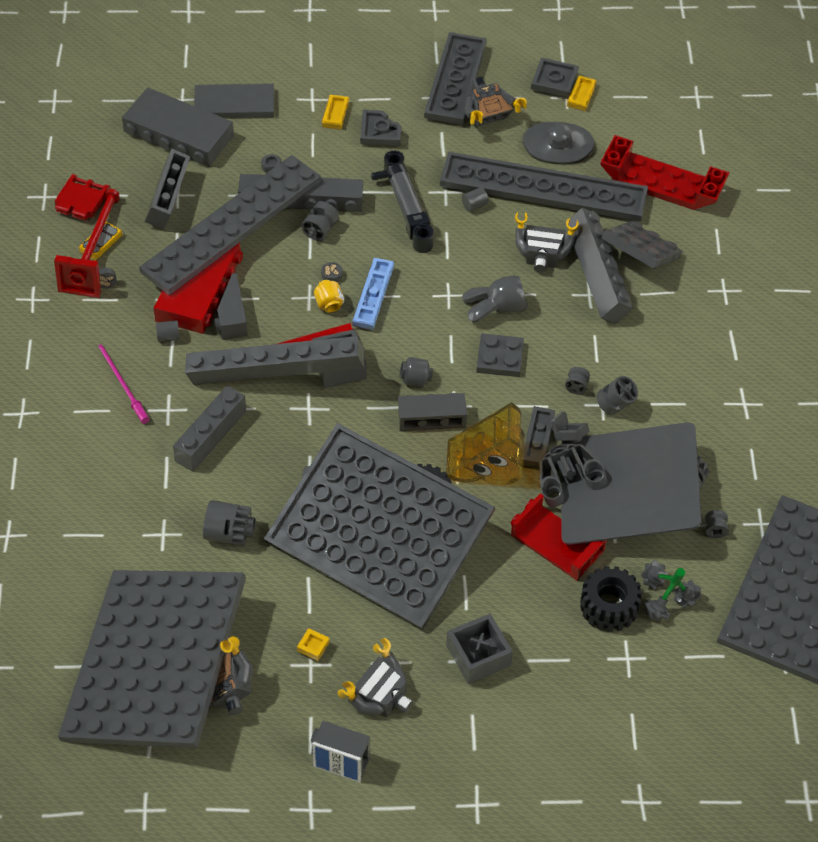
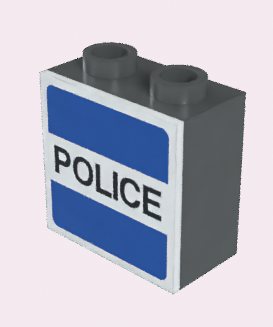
M322 721L320 728H315L311 737V743H313L311 754H313V767L360 783L370 760V736Z

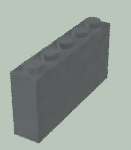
M148 87L122 117L123 130L127 134L158 145L163 149H174L190 156V159L209 167L234 137L232 121Z

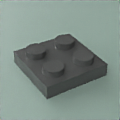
M541 57L531 83V89L569 98L579 66Z
M481 333L476 373L520 377L524 338Z

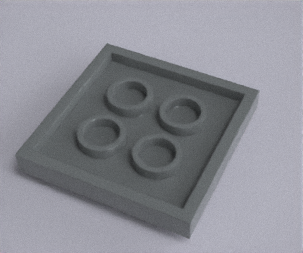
M630 221L604 231L601 239L652 268H657L680 258L683 251L677 248V244L661 239L658 233L647 231L636 221Z

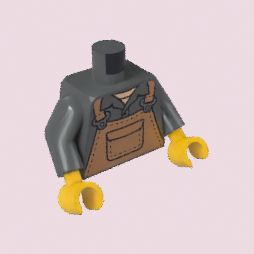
M478 77L472 81L475 89L466 98L464 113L470 119V124L477 127L508 118L513 108H515L516 113L521 112V107L527 109V100L511 96L504 89L500 88L497 83L486 85L484 78Z
M235 636L228 638V640L225 639L220 643L222 651L227 654L224 655L210 703L212 706L227 709L229 715L241 713L243 709L240 701L252 692L253 665L243 650L238 649L240 641Z

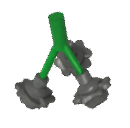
M653 560L651 564H645V570L641 573L642 578H644V585L657 589L658 586L664 585V580H670V585L664 595L660 596L658 600L647 599L644 603L649 617L657 621L662 618L666 620L669 618L671 613L665 605L668 602V596L675 586L679 587L674 590L676 595L674 601L680 603L683 608L687 607V605L694 606L695 602L701 598L699 593L701 590L700 586L695 585L691 580L687 583L681 582L686 573L683 568H678L674 575L671 576L664 571V564H659Z

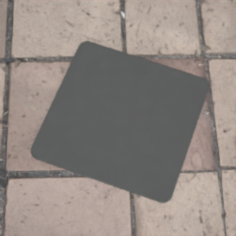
M685 422L585 436L579 442L570 443L568 440H565L562 443L582 444L600 461L608 480L604 488L599 490L590 489L576 463L573 464L577 475L573 476L574 479H564L562 475V489L565 495V500L562 503V541L565 544L572 545L695 529L701 524L696 428L693 423ZM594 476L591 480L598 481L602 476Z

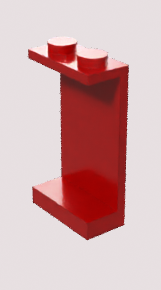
M540 493L535 499L528 501L525 510L521 514L517 513L510 523L512 525L511 536L578 581L605 551L607 540L572 545L565 544L562 541V519L543 506L544 495Z

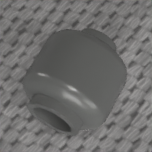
M409 357L406 361H402L399 377L403 379L405 385L424 387L427 381H431L433 368H429V362L426 359Z

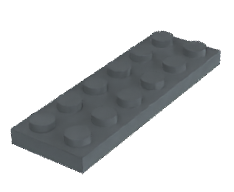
M449 32L426 105L424 118L463 125L466 116L464 113L465 101L474 89L472 81L477 78L487 38Z

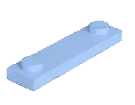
M379 258L373 259L352 326L374 330L394 269V261Z

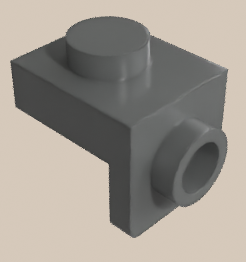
M560 412L551 420L556 440H568L570 443L581 441L582 437L590 432L588 423H569L566 412Z

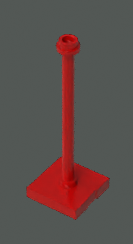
M109 189L104 195L106 202L81 259L56 255L54 265L58 292L95 298L100 297L98 261L90 260L113 204L118 203L120 200V194L117 190Z

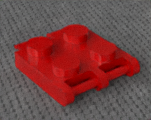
M72 174L54 200L56 212L70 215L72 212V217L85 221L89 217L93 218L104 201V195L110 189V185L105 184L103 186L94 183L91 179L87 181L77 178V175Z

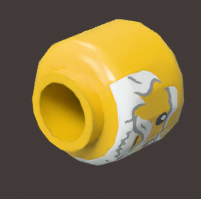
M323 280L314 290V297L320 310L332 313L341 308L344 302V295L337 282Z

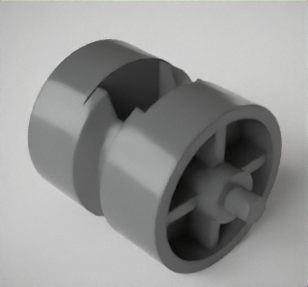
M319 201L304 219L301 228L309 238L322 241L329 233L330 228L338 220L339 214L331 204Z
M620 376L599 390L597 393L598 405L607 414H616L637 399L638 388L632 379Z

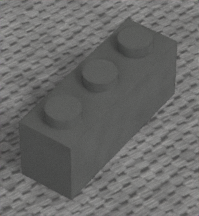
M465 393L399 396L398 418L400 431L466 428L467 409Z

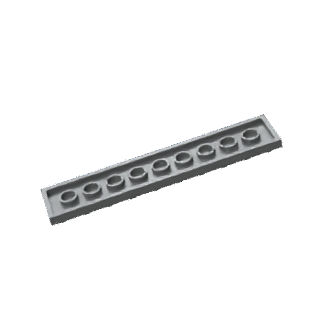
M448 152L440 179V186L465 191H472L482 187L487 195L578 211L584 208L600 215L640 222L648 186L454 152Z
M293 155L289 156L139 267L140 273L168 295L172 294L321 182V175Z

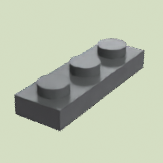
M537 406L533 407L521 465L540 468V460L547 453L552 430L551 420L555 417V410Z

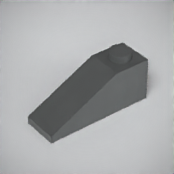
M237 273L231 275L217 309L218 318L214 319L216 332H221L222 340L248 336Z

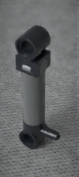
M397 150L388 151L384 156V170L371 173V179L375 181L389 178L406 222V231L409 239H413L414 250L419 253H427L433 248L434 230L430 226L427 212H424L404 164L403 153Z

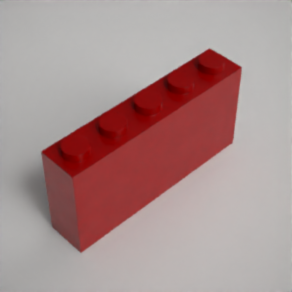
M240 243L172 294L168 295L162 290L153 307L155 321L178 320L179 328L204 334L207 326L210 327L212 323L213 313L219 307L221 297L224 295L231 275L235 273L237 264H240L242 261L243 252H241Z

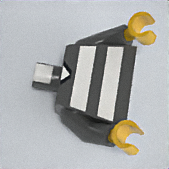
M518 212L516 213L515 222L518 224V228H516V247L521 255L526 257V263L534 265L536 272L543 273L547 267H556L558 261H562L571 253L575 239L573 234L579 229L578 220L573 228L569 227L571 219L569 218L566 221L568 229L566 234V230L532 225H526V228H524V224L528 219L527 213L525 212V220L523 221L518 220Z
M386 638L380 639L384 646L383 650L378 644H374L373 650L377 654H382L383 657L380 658L378 656L355 686L350 681L342 683L347 692L344 689L338 690V696L342 699L348 697V702L362 715H382L387 717L395 707L407 713L413 701L405 696L407 692L406 676L394 654L389 652L391 648L390 641Z

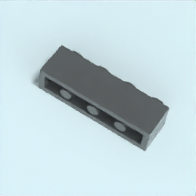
M174 149L170 150L144 222L164 230L171 216L190 156Z
M226 386L173 445L175 462L193 472L246 412L245 395Z

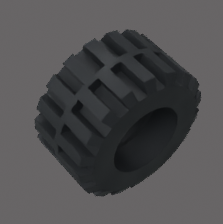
M604 566V570L600 568L595 569L594 574L590 573L587 576V580L583 583L580 610L583 612L585 620L589 619L591 626L597 625L599 630L606 628L607 632H613V629L621 631L623 626L628 628L631 626V622L636 620L639 613L642 590H640V583L636 582V577L628 575L629 571L625 569L621 571L616 566H614V569ZM612 594L619 597L622 602L616 604L607 603L600 596Z

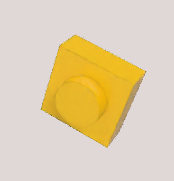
M308 628L297 645V652L319 661L330 643V638Z

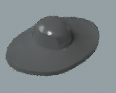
M542 122L526 130L523 135V145L526 151L539 161L550 164H573L582 161L592 152L594 139L586 129L576 124Z

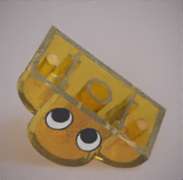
M511 402L448 440L446 464L448 478L464 483L482 479L494 485H509L522 478L525 436L521 429V410L518 406Z

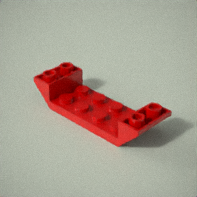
M614 135L600 162V165L614 181L648 186L647 195L692 210L716 203L730 173L710 166L706 176L633 153L634 141Z

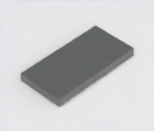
M274 84L195 85L194 106L222 118L274 117Z

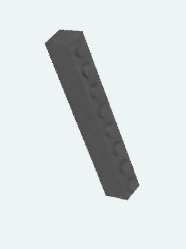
M353 336L186 353L185 373L193 385L360 369L364 368V347L359 337Z

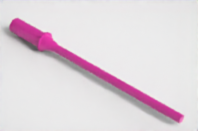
M100 344L98 346L131 400V408L134 409L142 424L148 423L150 418L143 409L141 402L134 398L103 345Z

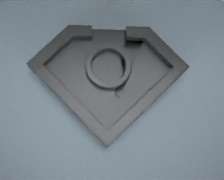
M363 110L360 144L400 146L402 126L397 122L391 121L388 118V114L382 110Z

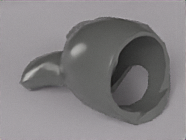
M515 275L497 279L490 287L471 288L462 295L464 303L485 299L469 310L468 319L473 323L479 322L495 310L500 313L524 311L528 308L520 277Z

